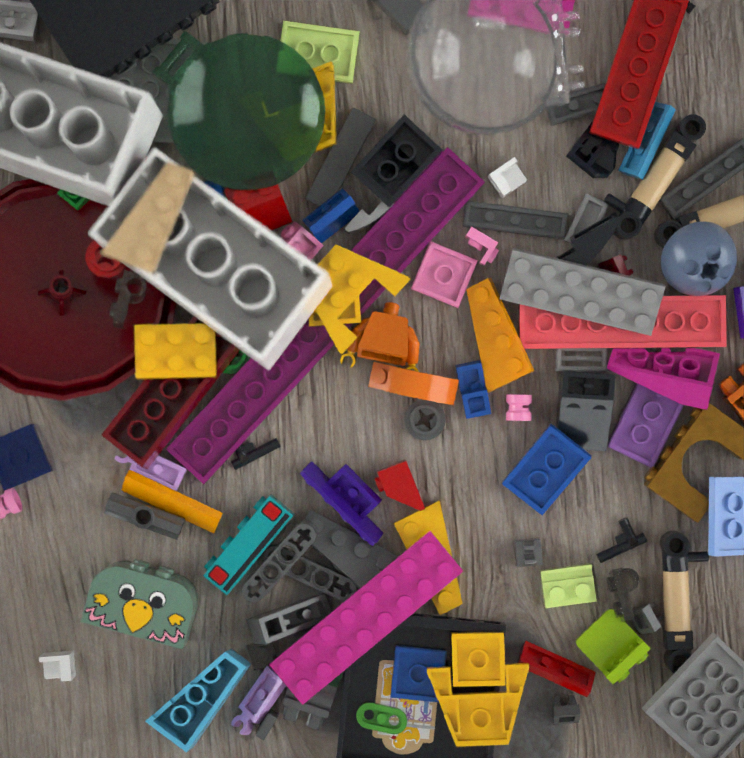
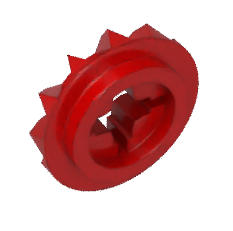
M93 241L88 246L85 255L89 271H92L97 277H106L108 279L120 275L124 268H126V265L112 258V265L108 264V262L100 263L103 248L96 241Z

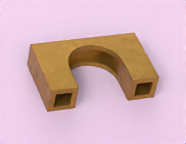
M710 403L707 410L693 408L689 415L692 417L687 425L683 424L677 430L674 436L677 439L672 446L667 445L659 456L662 460L657 467L652 466L644 477L646 482L643 484L697 523L709 509V499L693 488L683 476L682 459L687 449L696 442L712 440L736 458L744 460V428Z

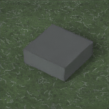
M273 709L269 710L257 728L256 736L264 741L277 720L278 712Z

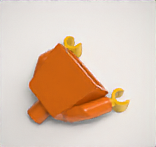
M393 302L385 303L383 313L373 311L370 318L362 319L361 323H358L352 329V332L358 338L348 347V351L341 356V364H343L345 356H350L353 360L351 367L356 364L357 357L405 366V369L418 371L415 365L419 360L420 343L414 329L408 326V319L398 316L400 308L398 304Z

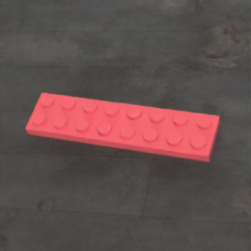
M726 295L663 296L651 336L519 304V338L524 349L727 347Z

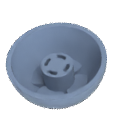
M695 222L680 228L667 241L661 255V270L665 280L675 290L690 296H705L723 288L733 276L737 264V250L732 237L724 228L712 222Z

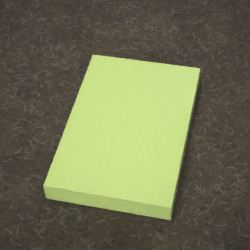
M283 21L276 73L312 78L310 69L332 61L335 81L353 84L360 31Z

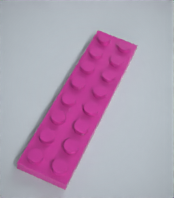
M428 531L269 665L303 705L459 576L463 570L433 533Z

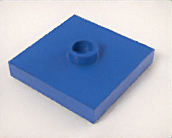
M395 645L390 698L439 702L431 680L428 677L427 667H445L447 650Z

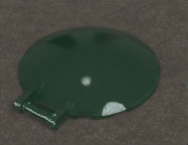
M184 31L180 36V42L160 67L156 66L152 71L157 78L171 88L167 109L168 125L173 142L182 158L195 172L217 185L235 190L268 188L287 180L297 173L315 152L325 123L323 91L309 63L296 50L269 36L264 35L263 37L239 33L226 35L225 38L203 45L188 32ZM188 47L192 48L194 51L173 77L169 75V71Z

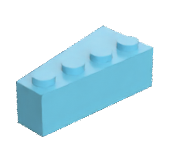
M233 649L225 651L145 722L187 753L196 745L252 663Z

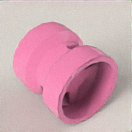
M506 394V403L509 405V410L506 412V420L531 421L532 413L529 411V405L532 403V395Z
M13 487L5 490L4 494L0 495V519L5 518L9 513L16 514L22 511L20 497Z

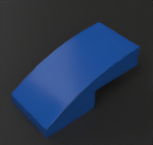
M477 360L455 365L466 419L491 414L481 361Z

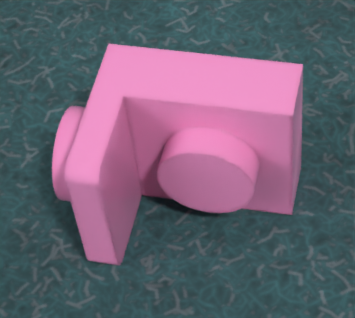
M296 222L287 225L281 232L280 239L310 261L324 246Z
M471 227L465 236L469 239L467 244L479 251L482 248L487 250L479 262L481 265L484 266L487 261L492 263L499 252L495 248L498 242Z

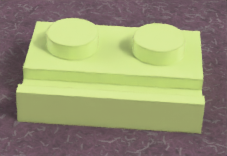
M591 563L540 570L545 608L597 601Z

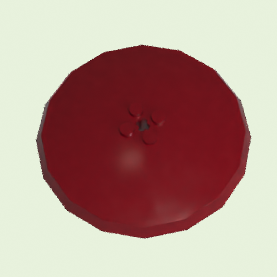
M25 179L12 182L0 190V384L15 393L60 401L110 391L136 373L135 325L173 324L176 302L127 266L120 275L113 276L110 279L97 277L96 274L89 271L85 255L88 246L95 240L88 233L107 210L108 205L89 200L82 208L77 210L57 194L60 190L59 188L33 179ZM101 253L102 260L100 263L108 262V264L112 265L111 258ZM60 287L65 288V292H63V293H58V292H59V288H60Z

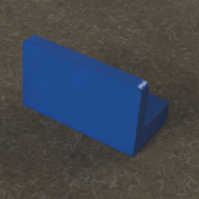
M342 188L302 221L315 238L323 243L351 221L360 210L355 205L352 197Z

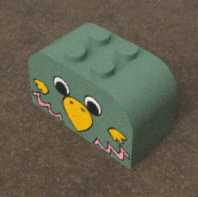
M135 559L134 562H114L94 577L81 618L82 623L179 649L184 648L189 640L198 607V593L194 584L189 579L174 574V569L165 566H159V569L149 567V562Z

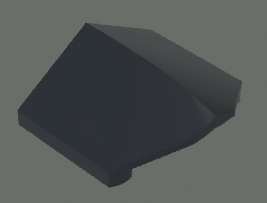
M591 122L570 148L566 157L592 178H608L615 168L619 143L590 134Z

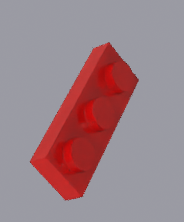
M524 642L517 663H529V672L588 697L592 690L595 671L533 643Z

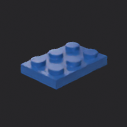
M550 424L505 477L502 484L543 515L588 463L591 455L554 425Z

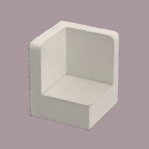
M515 157L490 173L487 177L501 198L527 181L516 163L518 161Z
M74 650L43 653L39 656V662H43L45 679L61 678L62 682L72 681L76 676Z

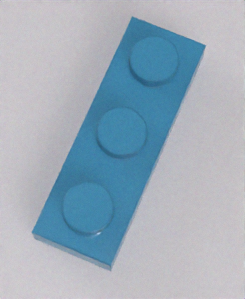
M655 102L640 148H628L618 171L627 176L641 180L644 179L676 111L675 108L671 105Z

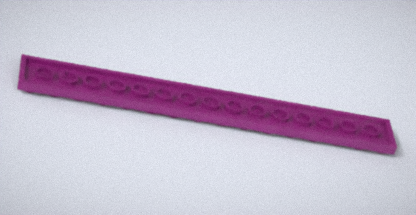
M447 147L351 251L401 273L483 186L485 181ZM375 279L359 295L361 315L386 290ZM308 318L269 371L250 358L166 450L201 483L205 484L333 347L334 342L325 326L309 327ZM353 324L344 325L349 329Z

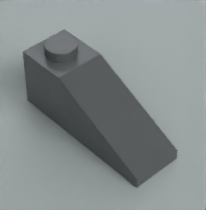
M324 593L246 619L253 643L268 644L318 624L331 613Z

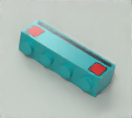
M272 494L267 499L264 496L260 498L253 507L257 510L251 519L246 515L237 526L240 532L236 537L229 536L220 547L224 550L218 558L213 555L204 566L207 572L203 576L226 595L231 592L295 514Z

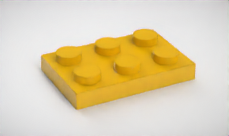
M206 324L135 325L136 379L216 377L215 331Z

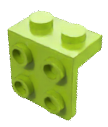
M607 609L575 641L581 651L600 669L612 684L617 681L619 683L622 682L630 674L629 669L635 664H641L648 657L649 654L647 652L651 649L613 609Z

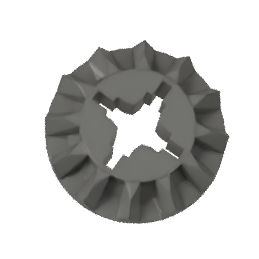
M423 399L412 403L408 407L404 418L407 431L419 440H431L437 437L443 431L446 421L445 413L438 403ZM418 410H421L422 413L424 412L425 415L435 413L432 419L429 420L430 430L424 424L414 425L421 419Z

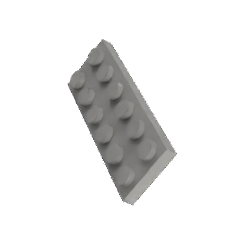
M512 248L500 299L651 336L665 291V284Z

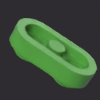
M365 702L358 707L356 712L358 723L367 729L389 734H399L407 725V717L399 708L374 702ZM366 710L374 712L373 719L367 720L364 717ZM393 715L399 718V723L395 726L389 723V718Z

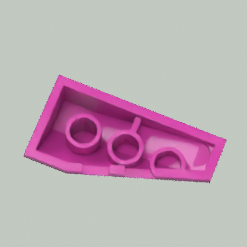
M613 348L607 369L677 403L707 410L720 353L697 348H685V352H671L670 348H661V352H648L644 348Z

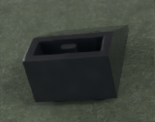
M560 371L556 428L584 450L607 451L616 375Z

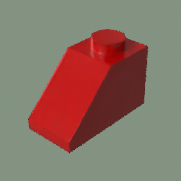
M406 459L377 471L379 477L374 479L379 492L385 491L387 497L422 511L425 509Z

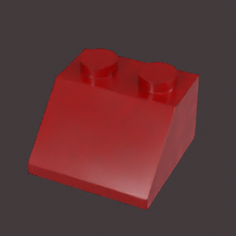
M273 171L224 190L230 203L269 231L293 223Z

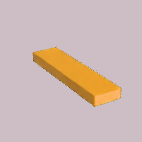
M129 470L125 476L121 491L166 512L183 517L185 521L213 534L215 533L222 517V512L132 470Z

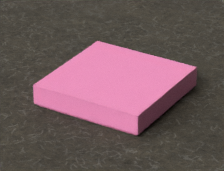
M430 241L411 290L459 308L478 260Z

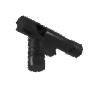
M277 438L255 448L253 442L244 446L241 444L235 452L238 458L232 460L231 463L234 469L237 470L280 448L281 445ZM241 455L248 457V461L242 463Z
M628 517L618 521L621 529H623V533L615 537L617 545L596 554L600 563L647 542L644 533L635 535L631 524H629ZM631 538H635L637 540V542L633 545H630Z

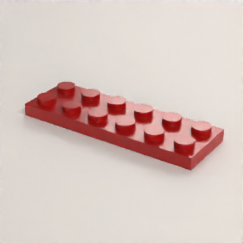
M633 0L589 131L590 134L635 149L640 148L689 0Z

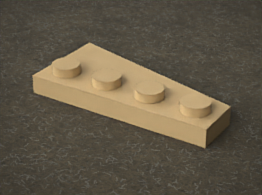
M167 162L101 253L109 258L154 274L195 175L194 172Z

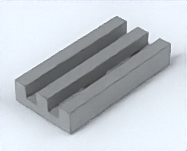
M608 348L555 349V371L607 372ZM562 351H602V356H561ZM561 361L602 362V367L561 366Z

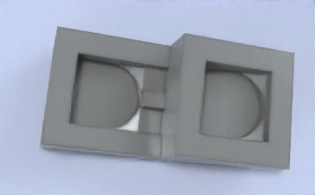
M381 202L370 216L361 209L344 229L348 234L360 231L383 217L390 208Z

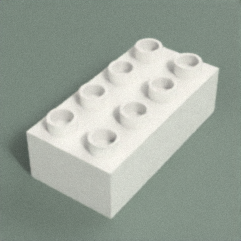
M0 43V168L110 206L144 162L163 115L150 93Z
M156 148L151 151L88 233L103 249L167 162L178 165ZM193 177L154 274L125 264L268 371L332 288L327 272L196 177Z

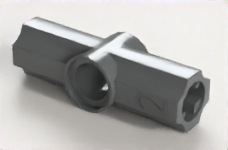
M114 492L111 493L104 514L134 524L138 528L148 529L176 540L181 533L185 521L183 517ZM145 509L151 514V520L148 523L142 522L139 519L140 510Z

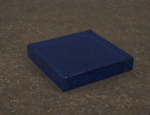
M34 424L0 437V483L4 491L53 471Z

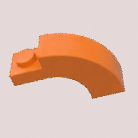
M373 362L368 387L408 397L454 405L459 380Z

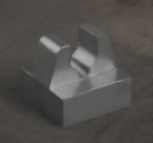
M540 538L514 541L517 567L543 565Z

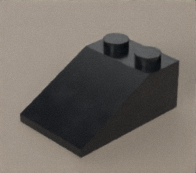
M404 114L351 173L390 208L439 157L443 150Z

